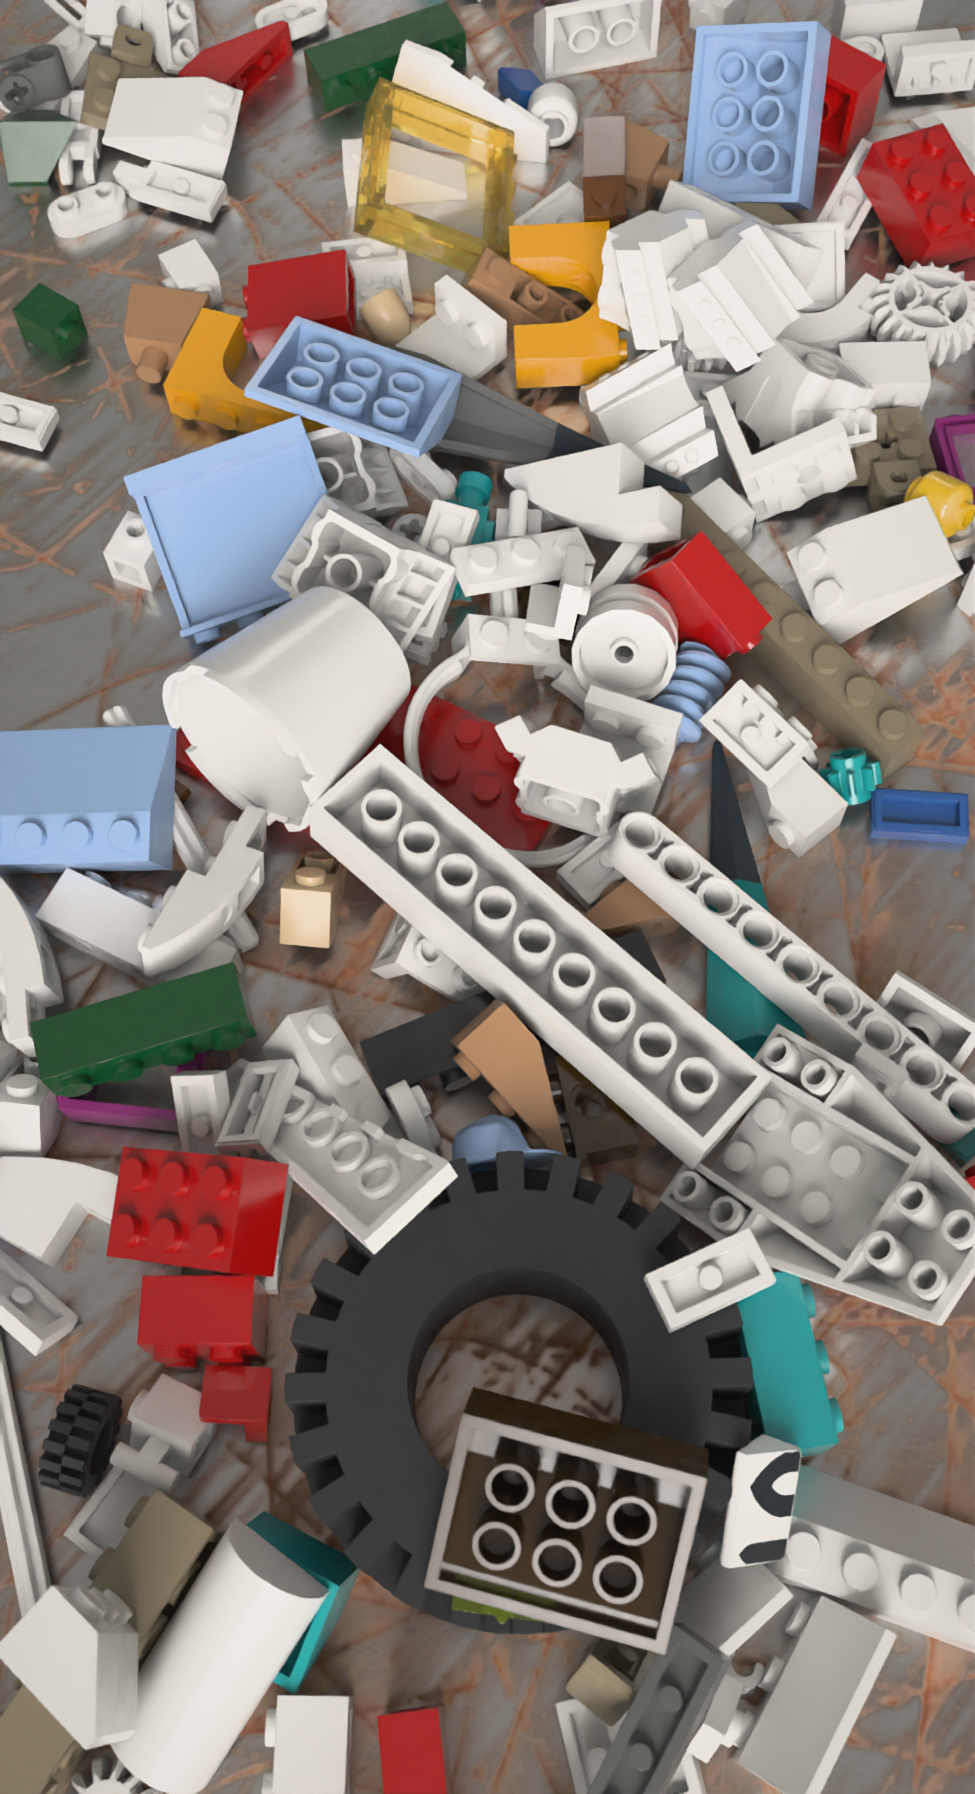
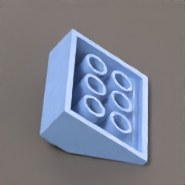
M818 21L697 26L682 183L694 185L734 206L735 202L777 203L785 210L812 211L831 34Z
M295 316L245 387L244 396L419 458L441 442L452 422L462 374Z
M168 724L1 731L0 874L64 873L66 868L76 872L172 870L177 729L172 728Z

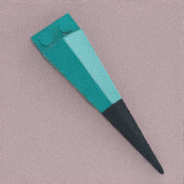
M716 739L713 743L710 864L770 913L722 744ZM708 905V908L711 911L720 913L717 910V908H715L712 905ZM745 937L750 944L759 947L755 940ZM707 947L704 1018L752 1059L757 1055L777 1024L806 1039L804 1029Z

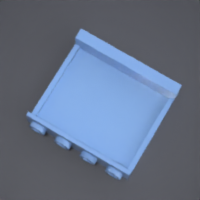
M300 415L123 477L129 495L136 500L182 627V630L179 631L181 638L187 640L194 638L197 645L215 640L223 636L221 628L238 623L239 629H244L264 617L263 613L275 610L292 600L288 596L289 592L279 587L272 580L271 576L322 495L326 494L329 496Z

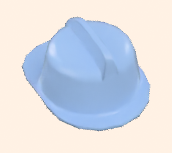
M498 1115L482 1117L460 1129L452 1143L453 1160L465 1157L470 1174L495 1170L496 1152L523 1151L525 1169H537L551 1165L554 1154L562 1155L561 1152L556 1150H530L518 1125L508 1117Z

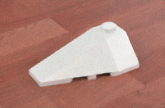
M408 40L404 42L386 101L388 137L428 151L538 163L547 162L549 159V125L512 100L505 99L500 101L483 89L484 81L475 75L469 80L451 68L453 60L444 54Z

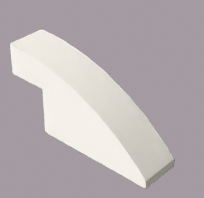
M622 442L505 469L504 478L515 489L526 491L531 502L571 528L579 527L582 533L600 539L623 543H657L680 540L682 504L661 486L643 489L645 462Z
M0 1157V1238L55 1268L88 1213L111 1225L118 1176L80 1163L43 1157Z

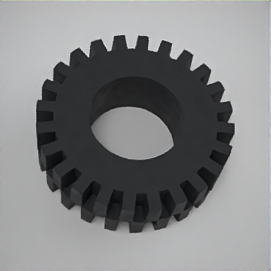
M523 1151L496 1152L495 1170L470 1174L466 1158L464 1157L449 1161L458 1177L376 1254H373L345 1229L344 1234L348 1245L346 1252L336 1264L323 1258L310 1281L317 1298L309 1315L297 1313L290 1341L298 1353L295 1373H285L284 1382L285 1403L294 1414L295 1435L289 1436L290 1447L296 1466L306 1476L312 1493L308 1498L321 1522L332 1530L339 1543L345 1548L343 1552L362 1572L372 1577L383 1588L391 1592L394 1597L430 1616L468 1629L508 1635L559 1632L570 1628L424 1588L449 1471L437 1461L423 1442L416 1417L415 1396L418 1374L426 1352L435 1337L446 1324L465 1309L484 1300L504 1295L517 1294L543 1297L568 1307L585 1319L605 1342L617 1367L622 1393L620 1426L708 1449V1479L689 1559L706 1540L704 1535L709 1530L715 1517L726 1508L732 1497L733 1486L731 1484L736 1453L748 1445L751 1435L752 1420L745 1419L744 1416L745 1397L753 1387L751 1357H740L736 1337L743 1325V1321L736 1302L669 1333L644 1281V1277L650 1272L705 1248V1246L701 1245L692 1252L677 1237L681 1218L663 1202H660L650 1213L644 1207L632 1201L634 1182L612 1171L608 1174L603 1186L583 1179L580 1175V1160L569 1156L554 1154L551 1171L525 1169Z

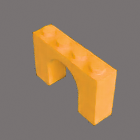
M609 221L509 226L510 263L545 286L565 287L575 290L585 296L592 304L586 313L568 322L514 325L516 389L589 385L598 380L600 376L614 371L621 364L627 362V339H619L618 332L624 331V328L599 318L598 293L602 285L604 268L602 249L606 241L607 230L610 229Z
M202 307L163 384L171 413L187 420L196 419L215 424L225 430L234 429L245 433H250L298 416L244 396L245 391L231 382L248 347L243 335L242 317ZM300 416L307 433L330 427Z

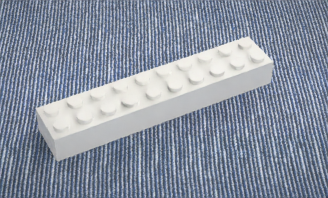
M381 744L309 807L310 836L491 995L497 1000L504 1002L523 1023L691 1170H694L758 1099L773 1077Z

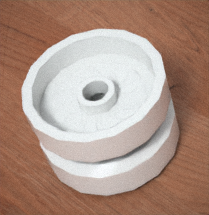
M615 584L598 591L589 601L586 616L580 615L571 649L572 669L580 685L587 691L590 685L644 702L659 694L669 684L676 667L678 620L671 605L655 590L638 584Z

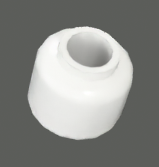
M547 83L535 89L529 98L527 111L550 126L549 146L563 145L572 138L577 130L579 121L577 99L571 89L559 83Z

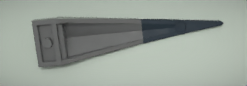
M393 345L390 347L392 350L458 372L425 354ZM462 374L454 418L441 442L430 450L521 466L604 447L605 445ZM644 465L643 487L661 486L666 491L684 494L692 493L686 483L648 465Z

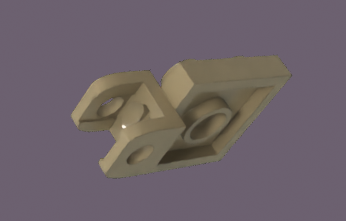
M121 24L114 32L110 57L90 52L80 124L101 130L106 129L118 79L169 77L167 74L150 69L153 39L149 32ZM134 39L138 41L140 45L132 46L126 40Z
M919 406L871 409L876 414L877 439L850 449L858 479L849 482L846 487L868 485L866 498L870 513L886 509L885 504L895 503L897 505L903 503L910 484L917 477L925 476L927 473L937 469ZM878 443L887 444L890 448L883 449Z

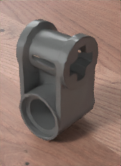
M40 45L26 53L0 61V101L10 111L20 112L47 101L63 98L72 90L59 47L56 45ZM13 82L14 88L10 90L9 84Z

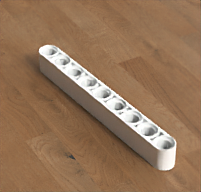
M641 811L631 812L624 816L608 848L610 863L616 870L836 1057L850 1063L863 1043L872 1047L865 1038L868 1037L879 1048L872 1047L873 1049L915 1075L919 1084L907 1076L890 1103L930 1137L940 1143L951 1144L958 1142L975 1128V1085L657 818ZM629 840L640 843L642 847L633 845ZM667 872L678 875L681 880L674 879ZM705 904L714 906L720 913L711 911ZM745 937L755 940L759 947L750 944ZM784 970L794 973L798 980L789 977ZM825 1003L833 1006L838 1015L829 1011ZM948 1106L952 1107L958 1112L961 1120L956 1118L950 1112Z

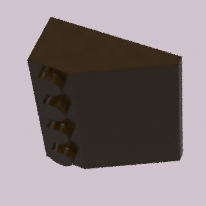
M473 1387L462 1413L424 1588L666 1655L707 1484L708 1449Z

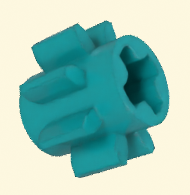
M846 748L831 753L829 755L830 762L826 763V768L819 769L820 776L848 802V805L860 804L870 800L872 797L871 791L876 790L875 785L882 783L880 762L871 761V757L866 756V750L862 748Z

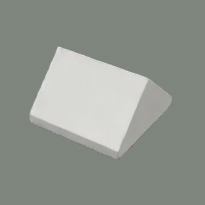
M898 970L895 972L876 1003L959 1071L975 1048V1019ZM865 1037L872 1047L879 1049L872 1039ZM909 1073L908 1076L910 1077V1079L915 1083L919 1084V1081L915 1077V1075Z

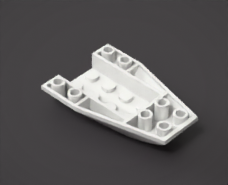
M777 1024L753 1059L773 1076L711 1169L700 1163L694 1170H691L683 1163L659 1200L716 1241L723 1240L750 1227L765 1259L772 1268L942 1326L975 1276V1189L856 1067Z

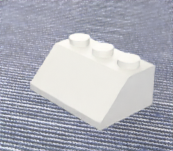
M579 0L544 7L535 13L534 49L545 79L656 58L661 0Z
M52 1585L0 1642V1659L85 1750L127 1740L137 1729L138 1633L127 1622L133 1613L109 1589L102 1593L95 1587L89 1590L81 1585H78L76 1588Z
M822 1595L812 1597L809 1604L801 1600L796 1606L785 1629V1632L792 1636V1639L782 1658L773 1654L764 1668L761 1681L757 1686L765 1692L754 1713L748 1709L743 1711L745 1716L733 1742L736 1749L731 1759L783 1794L821 1793L897 1637L896 1634L887 1628Z

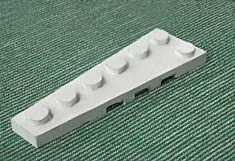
M240 1058L226 1070L231 1104L246 1065L250 1063L243 1058ZM294 1085L270 1154L267 1155L274 1162L289 1164L287 1174L373 1254H376L458 1177L450 1163L444 1158L404 1138H401L399 1141L385 1134L380 1126L368 1120L363 1123L351 1117L345 1109L333 1103L329 1106L317 1100L311 1092L297 1085ZM248 1116V1118H247V1121H246V1123H245V1126H244V1129H243L242 1132H244V1130H245V1127H246V1124H247V1122H248L249 1116Z

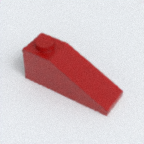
M281 20L206 48L178 72V77H206L243 91L241 106L293 56L289 24Z

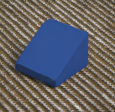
M498 68V91L505 99L512 100L527 111L530 96L543 83L529 69Z

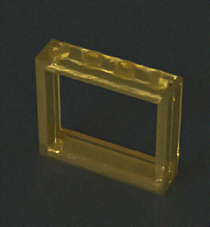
M380 77L365 107L353 232L465 273L486 247L508 261L509 226H513L515 213L511 211V201L516 190V181L512 180V174L518 156L514 154L515 131ZM391 127L487 164L482 239L385 203Z

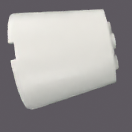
M317 586L308 589L178 668L164 682L162 697L164 709L171 727L178 729L181 726L191 743V746L185 752L212 785L242 811L245 810L248 804L266 810V825L270 826L277 820L284 823L288 832H297L306 829L310 825L309 807L357 765L405 701L410 692L411 677L401 648L376 615L358 600L340 590L326 586Z

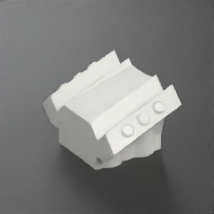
M649 210L607 230L606 241L602 249L604 268L602 285L598 293L599 318L613 322L628 330L636 350L661 349L659 340H678V336L684 331L679 313L671 304L669 285L666 278L704 241L710 240L705 219L700 210H674L668 214Z
M751 219L728 229L720 238L704 241L666 278L669 285L671 304L679 313L684 327L685 343L689 350L693 352L695 360L709 358L727 359L736 371L761 361L756 354L776 345L774 341L784 328L790 325L792 321L801 318L797 310L814 303L800 284L801 280L798 275L789 269L787 260L782 254H778L774 248L771 238L765 236L759 226Z
M776 337L774 341L776 345L762 352L759 357L761 361L755 363L749 371L723 383V388L730 405H736L735 417L737 421L745 422L757 434V437L760 439V447L779 444L837 417L840 418L844 426L850 449L877 439L876 414L867 407L876 390L839 355L822 348L799 344L784 337Z
M661 343V349L642 352L637 358L621 364L614 371L600 376L598 380L579 391L584 413L591 427V439L605 446L622 442L645 462V465L683 482L689 475L698 473L700 465L717 457L718 451L714 430L706 428L702 406H699L697 400L695 401L686 383L682 365H675L671 343Z
M333 427L307 433L329 496L345 502L353 510L370 516L373 519L377 516H392L409 507L386 446Z
M323 494L271 578L279 587L288 591V596L292 599L317 586L331 587L350 595L377 616L390 631L404 653L456 567L445 558L428 552L420 544L385 528L372 517L353 510L345 502Z
M521 715L495 726L506 750L514 753L513 756L520 762L514 784L520 789L515 802L521 808V813L602 838L603 834L608 832L616 807L622 800L663 783L655 762L644 753L625 760L621 751L611 742L564 729L553 724L538 730L535 724Z

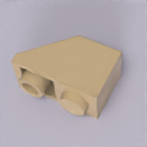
M312 850L306 854H300L282 885L280 944L319 948L330 947L338 929L347 868L328 851Z

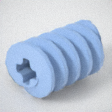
M686 641L680 646L679 654L676 658V667L669 684L651 702V704L683 713L677 745L681 742L695 743L700 740L702 734L700 728L704 726L699 720L717 703L715 699L722 696L724 691L723 684L730 680L732 673L729 667L711 649L696 642Z

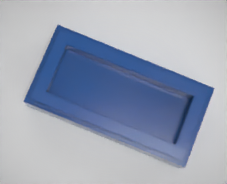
M876 788L875 791H871L872 797L869 800V838L966 844L969 839L968 794Z

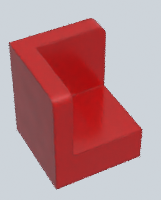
M205 1364L199 1408L200 1421L203 1423L244 1425L246 1442L268 1443L273 1398L272 1368Z

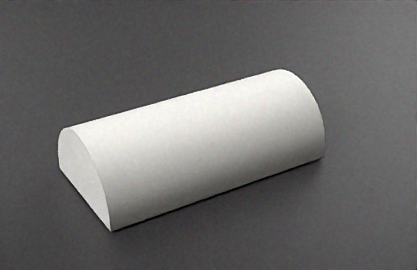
M238 1518L229 1525L138 1671L136 1731L129 1739L110 1744L118 1759L133 1775L151 1787L166 1793L194 1794L201 1791L210 1782L330 1590Z

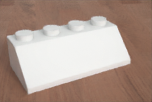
M800 1464L786 1555L781 1560L763 1563V1565L782 1583L818 1596L822 1595L839 1604L975 1653V1526Z

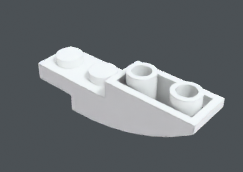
M143 0L142 24L144 31L149 32L152 36L153 53L164 72L178 75V72L200 53L194 1Z
M248 804L239 820H232L229 823L224 834L222 849L217 857L213 855L209 857L202 875L186 870L177 887L172 885L168 888L162 901L159 917L154 925L150 923L146 925L139 939L138 952L142 953L145 976L154 979L199 954L218 939L252 902L264 883V852H261V849L266 842V810Z
M0 877V989L6 998L7 1014L2 1015V1030L8 1043L13 1044L27 1057L34 1058L36 1053L30 1023L46 1018L45 1007L64 1003L61 979L53 951L39 922L21 897Z

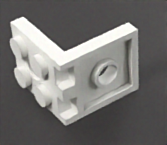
M721 385L706 392L722 439L746 497L756 511L755 518L757 523L783 511L795 510L806 501L826 492L839 491L849 482L858 479L846 431L839 417L751 455L723 386Z

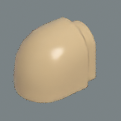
M394 288L383 290L374 295L360 309L362 320L378 343L384 346H396L411 332L412 322L409 313Z

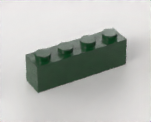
M447 1L304 49L308 83L325 113L390 91L400 51L406 40L444 54L453 60L451 66L453 69L467 64L466 31Z
M234 962L30 1023L41 1081L56 1096L62 1095L64 1097H76L86 1094L92 1090L93 1085L106 1081L124 1082L136 1079L144 1073L143 1070L162 1064L166 1066L183 1065L193 1060L195 1054L212 1049L217 1051L232 1050L243 1045L245 1039L258 1036L244 981Z

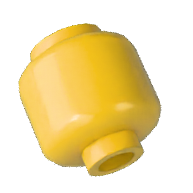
M932 471L925 476L917 477L910 484L904 497V502L926 496L947 538L953 536L959 530H965L975 516L972 487L966 482L942 471Z

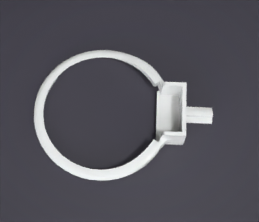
M516 588L489 593L491 616L468 614L451 639L453 656L447 658L433 669L423 680L411 700L403 732L404 757L406 766L423 781L425 780L418 754V736L423 714L431 699L447 684L458 679L471 660L533 665L535 679H543L546 675L554 678L550 686L563 693L584 711V701L588 691L580 685L572 665L560 656L559 639H541L534 633L524 630L526 619L518 617ZM615 811L609 828L618 821L622 812ZM584 833L568 844L543 851L504 849L526 868H543L570 861L598 837Z

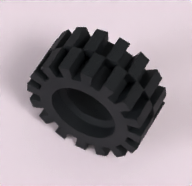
M79 1384L72 1385V1388L66 1391L64 1402L60 1401L56 1408L57 1415L55 1419L51 1418L48 1426L50 1432L48 1438L44 1439L41 1448L45 1451L39 1458L38 1467L41 1468L38 1473V1480L41 1481L40 1485L82 1498H87L88 1495L90 1496L94 1492L95 1486H98L102 1479V1471H106L110 1462L108 1459L111 1451L113 1452L116 1445L114 1439L120 1430L121 1423H118L123 1411V1408H120L123 1403L122 1399L119 1398L120 1396Z

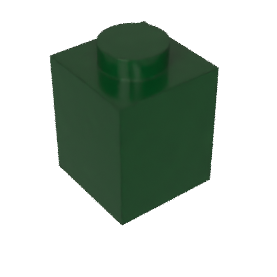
M41 283L12 309L23 339L60 361L72 349L78 347L83 338L88 334L78 304Z

